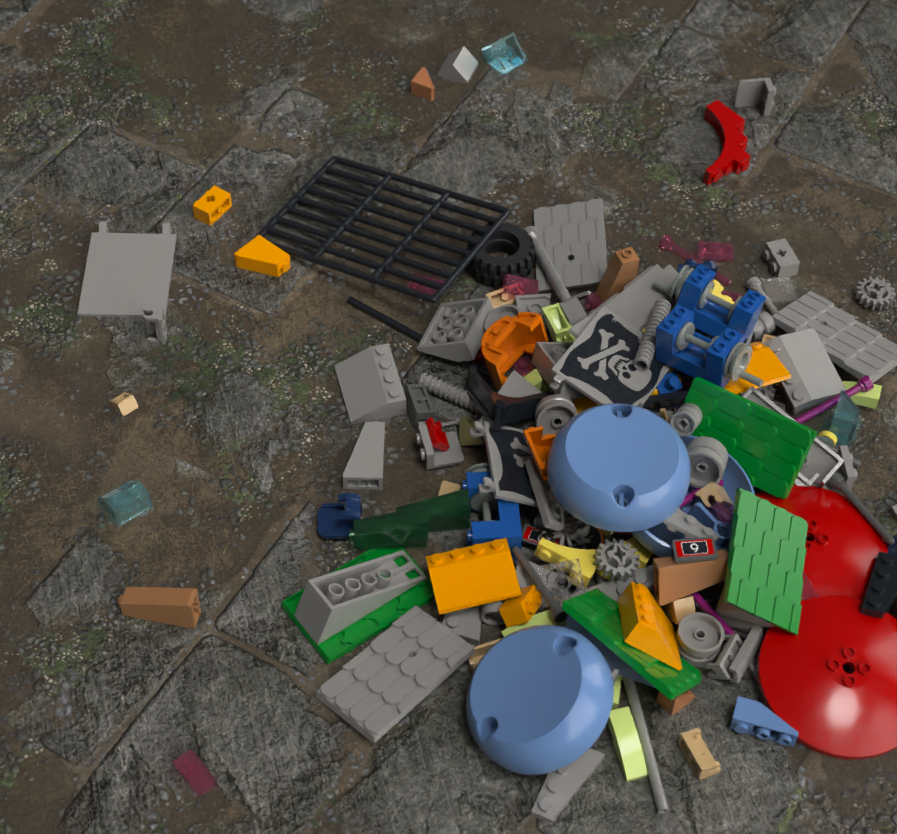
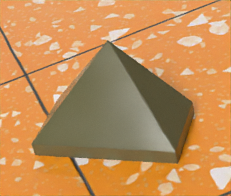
M463 416L460 418L459 426L460 446L486 447L485 440L480 436H470L469 429H475V421Z

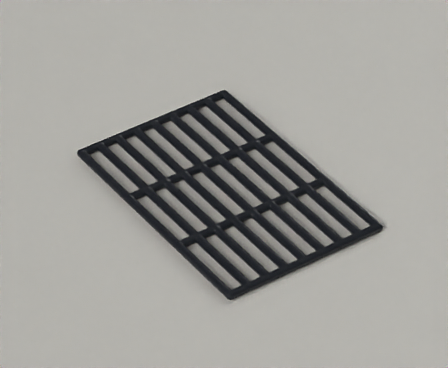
M334 155L253 239L258 235L264 237L268 233L316 249L311 255L269 241L289 255L434 304L500 228L512 211L503 206ZM338 163L384 178L379 182L333 168L332 166ZM325 173H330L375 188L369 192L322 176ZM394 180L442 196L437 200L388 185V183ZM317 182L365 197V199L359 202L312 186ZM381 190L433 206L427 210L379 195ZM308 192L355 207L352 212H348L303 196ZM448 198L456 199L501 213L499 218H495L447 203L446 201ZM372 200L422 215L423 217L419 221L369 205ZM298 202L346 219L341 223L294 208L293 206ZM442 208L493 225L487 229L436 212ZM364 210L414 227L411 231L359 214ZM286 213H290L336 228L333 233H329L283 218ZM432 218L483 234V237L479 240L428 224L427 222ZM353 221H357L403 236L404 239L399 242L350 226ZM279 223L325 238L326 241L320 244L273 227ZM424 229L474 245V247L470 251L417 233ZM345 231L394 247L395 249L390 253L341 237L340 235ZM411 240H415L465 256L462 261H458L408 244ZM333 242H337L385 258V260L380 264L330 246ZM402 250L455 267V270L451 273L399 256ZM325 252L375 269V271L370 275L320 258V256ZM394 261L445 278L446 280L443 284L389 267V265ZM384 272L437 291L433 295H429L379 278V276Z

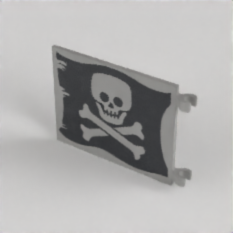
M603 306L550 372L556 376L549 387L556 391L560 384L565 381L599 405L629 404L638 406L639 403L644 404L671 366L656 360L655 351L648 370L640 371L636 369L633 361L644 333Z
M475 421V429H469L470 436L485 437L491 478L484 477L483 484H478L479 492H494V497L497 499L538 507L525 465V461L529 457H533L524 439L523 430L501 425L500 430L491 429V422L484 421L482 424L479 421ZM563 507V512H564V513H569V512Z

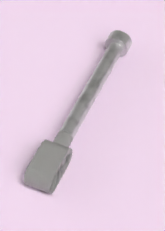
M528 226L524 230L533 239L535 245L534 254L560 298L561 303L559 304L573 327L587 318V315L578 298L570 296L539 241L540 234L537 228Z

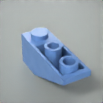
M740 696L737 697L730 729L741 734L747 733L757 736L762 740L768 739L784 746L790 745L794 747L799 732L760 702Z

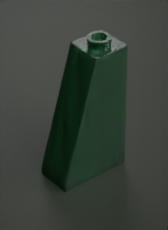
M468 489L396 507V516H392L393 528H397L398 536L470 528L471 503Z
M428 506L354 520L353 529H349V541H353L354 549L427 547L430 527Z

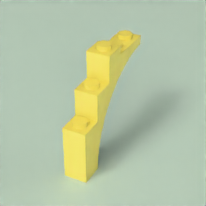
M633 536L624 541L623 544L625 545L631 543V549H637L635 555H640L638 569L646 567L653 553L643 547ZM541 538L534 555L569 573L567 580L575 586L586 589L595 573L611 580V575L608 574L604 577V571L597 570L599 564L594 563L596 559L594 555L597 549L570 548L555 544L544 538Z

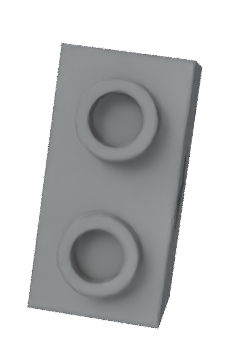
M784 238L766 242L763 258L768 262L771 272L775 274L777 279L797 275L800 262L787 240Z

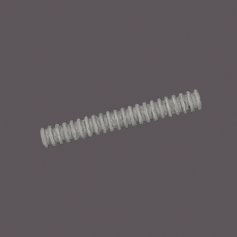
M423 373L420 376L418 384L425 383L429 393L434 392V395H439L441 398L444 397L445 400L449 399L450 402L454 401L455 404H460L461 407L465 406L466 409L470 408L471 411L475 410L476 413H481L483 416V411L467 390L459 389L458 386L454 387L453 384H449L446 381L443 382L442 379L438 380L437 377L433 378L432 375L428 376L427 373ZM533 418L521 420L513 428L526 430L530 427H536V423L533 421Z

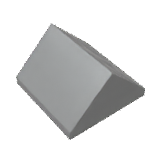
M463 46L447 56L437 76L467 84L478 66V61Z

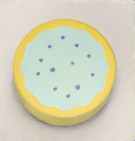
M821 431L818 435L820 439L833 446L837 443V437L830 431Z

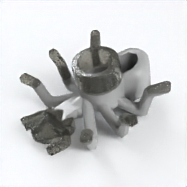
M573 515L564 519L565 527L561 531H540L541 537H545L544 539L556 543L558 538H560L559 545L562 546L566 538L570 548H574L571 543L572 539L579 545H583L584 542H590L589 539L585 538L590 532V525L581 520L576 521V517Z

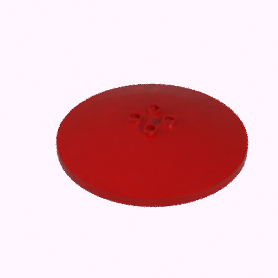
M793 485L786 499L775 497L764 490L755 494V496L765 499L771 504L783 508L789 513L807 521L806 537L811 538L813 541L806 540L805 543L806 555L802 576L801 601L828 595L847 596L864 601L878 553H888L887 543L845 496L821 487Z
M828 595L813 597L800 602L802 608L798 635H793L778 627L769 628L762 641L758 655L757 672L760 690L768 709L799 732L797 741L809 749L839 759L859 760L877 757L897 748V620L887 612L882 619L861 614L863 600L847 596ZM843 665H849L853 669V673H846L843 670Z

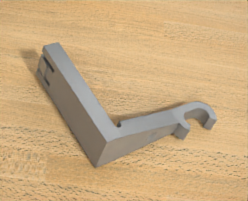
M719 614L739 637L746 639L729 667V671L733 672L730 682L739 684L764 639L763 626L724 617Z

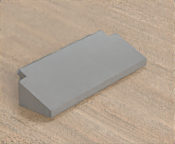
M658 264L650 266L624 286V290L621 293L614 294L588 316L596 311H600L604 306L642 331L648 323L656 300L665 299L669 301L671 307L677 303L675 298L672 299L669 297V294L653 287L655 280L672 287L679 273L670 264L664 269Z
M753 386L743 395V398L794 420ZM815 437L809 450L811 461L807 466L801 467L794 482L797 486L810 487L815 482L823 488L845 461Z

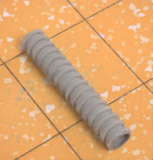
M665 299L655 301L633 361L634 367L640 371H646L650 368L656 351V327L669 314L671 304Z

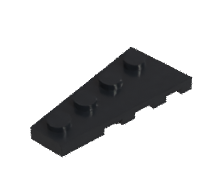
M879 552L861 607V614L882 619L897 596V555Z

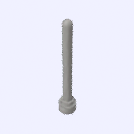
M756 276L750 278L746 282L747 288L765 296V306L772 315L777 313V308L762 290V282Z

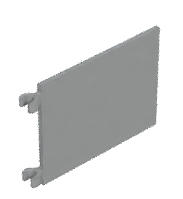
M107 221L99 222V232H92L78 316L143 318V306H164L166 318L177 239L176 234H171L170 222H163L162 234L108 233Z

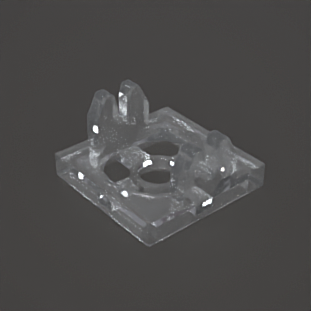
M579 558L538 566L540 579L549 590V588L556 587L561 591L562 599L551 593L557 604L563 605V601L586 593ZM563 567L570 569L575 574V577L570 578L566 575ZM556 568L558 576L555 581L548 582L549 574ZM560 577H565L568 580V586L565 589L560 588L558 585ZM577 583L575 592L569 597L568 589L571 587V584Z

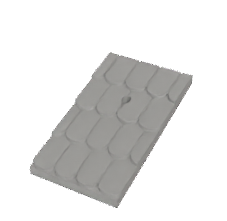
M592 199L585 202H573L565 205L558 204L552 207L534 209V225L540 234L539 241L566 289L600 284L608 267L603 200ZM536 257L537 292L555 291Z
M809 291L798 298L797 301L795 300L772 315L775 324L788 333L814 328L830 360L858 379L868 375L874 383L897 366V344L882 337V334L855 320L854 316L837 308L833 302L812 291Z
M415 605L392 623L389 629L374 639L370 646L346 663L342 670L322 684L316 692V698L367 739L375 743L474 654L475 647Z

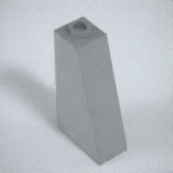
M515 370L510 374L498 394L509 397H525L542 393ZM485 414L479 420L482 424L484 421L490 422ZM520 421L505 424L504 426L514 427Z
M365 422L343 473V489L383 490L385 422Z

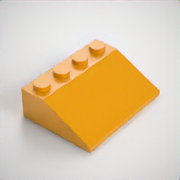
M761 342L750 344L753 352L745 372L764 380L761 387L791 378V374L768 346L763 345ZM739 378L737 381L730 380L724 389L739 394L748 391L751 386L754 388L759 387Z
M506 538L426 556L439 615L522 595Z
M631 581L618 599L624 642L680 671L682 664L672 623L648 588L641 583L636 584Z

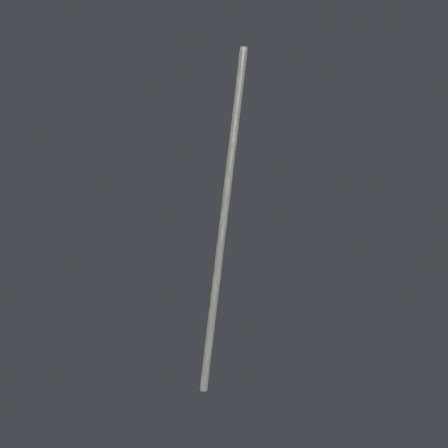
M595 573L597 584L607 581V579ZM622 676L641 743L657 811L659 814L667 813L669 808L635 682Z

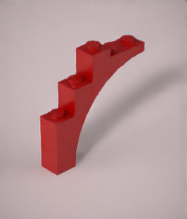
M718 99L707 105L704 113V119L717 132L723 150L714 164L705 169L703 182L707 186L717 182L721 177L730 174L731 171L735 175L746 171L751 155L745 152L748 137L742 134L744 132L745 120Z

